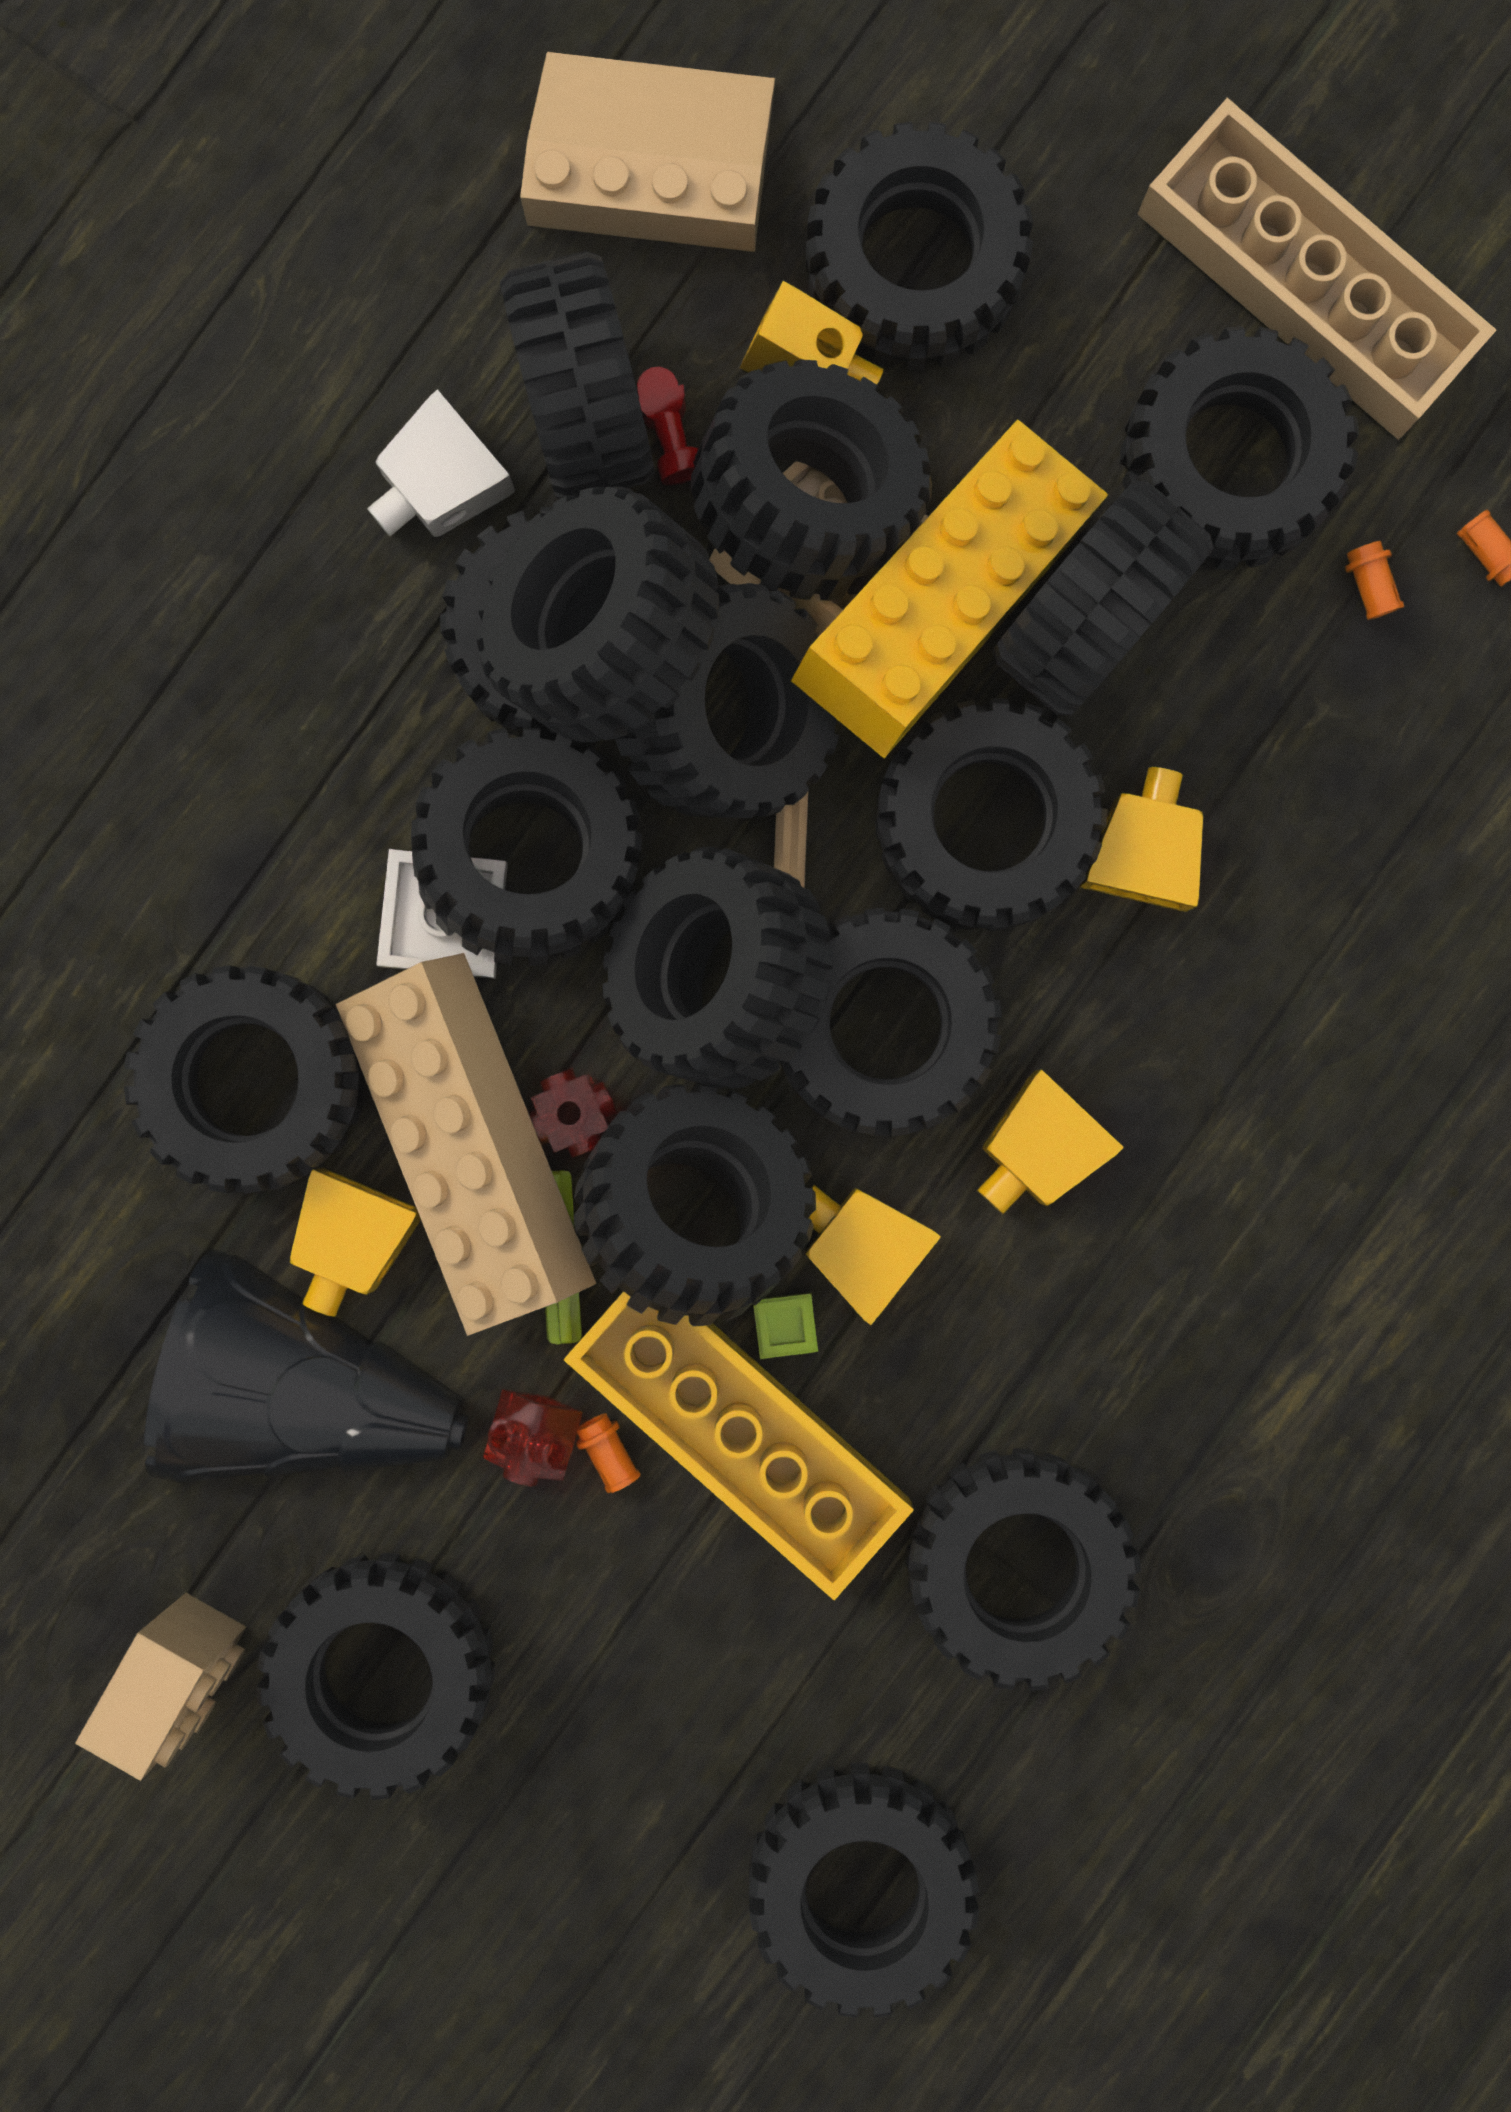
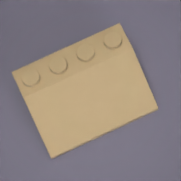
M547 52L527 139L520 198L527 226L755 252L775 78Z

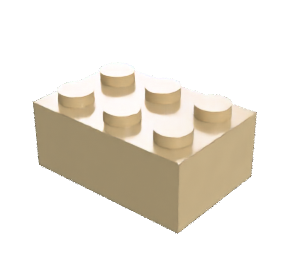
M188 1593L182 1595L137 1633L75 1744L140 1781L157 1763L166 1768L177 1750H182L192 1734L199 1732L216 1703L215 1700L208 1696L212 1697L222 1681L229 1679L241 1660L245 1649L237 1645L244 1633L246 1626Z

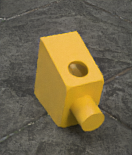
M782 281L764 314L740 366V369L749 373L757 369L762 371L765 365L787 361L789 367H791L795 361L801 359L816 360L818 367L828 369L830 365L835 364L848 369L847 375L859 381L865 377L876 385L884 370L855 354L863 336L859 326L785 281Z
M1149 767L1142 797L1121 793L1113 801L1107 814L1106 828L1100 833L1099 843L1102 844L1096 862L1090 865L1085 875L1087 877L1080 884V888L1184 912L1197 907L1200 886L1203 814L1199 810L1176 805L1183 777L1181 773L1165 768Z
M1036 1070L1027 1078L982 1147L1000 1166L977 1191L1002 1214L1025 1191L1032 1195L1040 1204L1048 1206L1117 1155L1124 1147L1043 1070Z
M325 1168L312 1169L290 1256L291 1264L315 1274L302 1304L316 1312L335 1317L347 1288L365 1295L374 1292L421 1221L417 1208Z
M813 1185L811 1188L816 1192V1210L808 1219L812 1220L813 1229L818 1234L806 1248L805 1254L868 1324L872 1325L941 1236L932 1229L857 1188H854L843 1203L839 1205Z

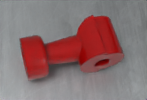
M651 367L639 377L637 390L644 423L648 428L655 430L665 453L657 461L658 472L663 485L685 483L691 481V474L695 468L693 461L698 448L687 446L682 423L686 411L684 384L678 385L674 374L667 368Z

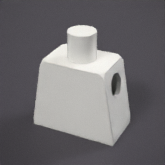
M437 389L378 456L375 463L392 488L367 509L389 536L393 535L416 515L434 537H438L509 497L515 492V488L507 471Z

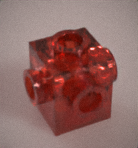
M573 1069L563 1071L541 1081L540 1084L544 1092L531 1097L536 1110L528 1113L541 1146L550 1142L554 1152H560L568 1148L572 1158L593 1150L601 1138L600 1134L604 1133L611 1123L609 1117L617 1114L604 1081L594 1084L591 1075L587 1074L576 1078ZM566 1102L576 1103L581 1111L580 1119L573 1125L563 1123L559 1117L560 1107Z
M502 1389L494 1420L488 1433V1441L483 1458L504 1468L503 1478L517 1484L537 1486L539 1478L563 1481L583 1412L546 1395Z

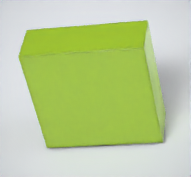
M811 1292L766 1297L756 1306L754 1305L760 1359L818 1352Z

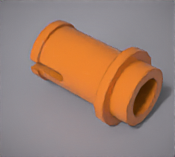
M1486 509L1466 524L1456 535L1465 542L1489 572L1485 577L1486 580L1490 582L1494 579L1502 587L1511 580V540L1493 519L1491 512Z
M1381 541L1369 543L1347 553L1350 564L1345 566L1346 573L1353 572L1367 613V620L1387 615L1405 607L1400 599L1387 558L1392 556L1391 551L1384 550Z
M603 1413L586 1421L575 1430L580 1438L576 1445L578 1449H586L605 1485L606 1492L614 1493L633 1483L641 1474L635 1468L616 1432L620 1428L618 1421H610L607 1413Z

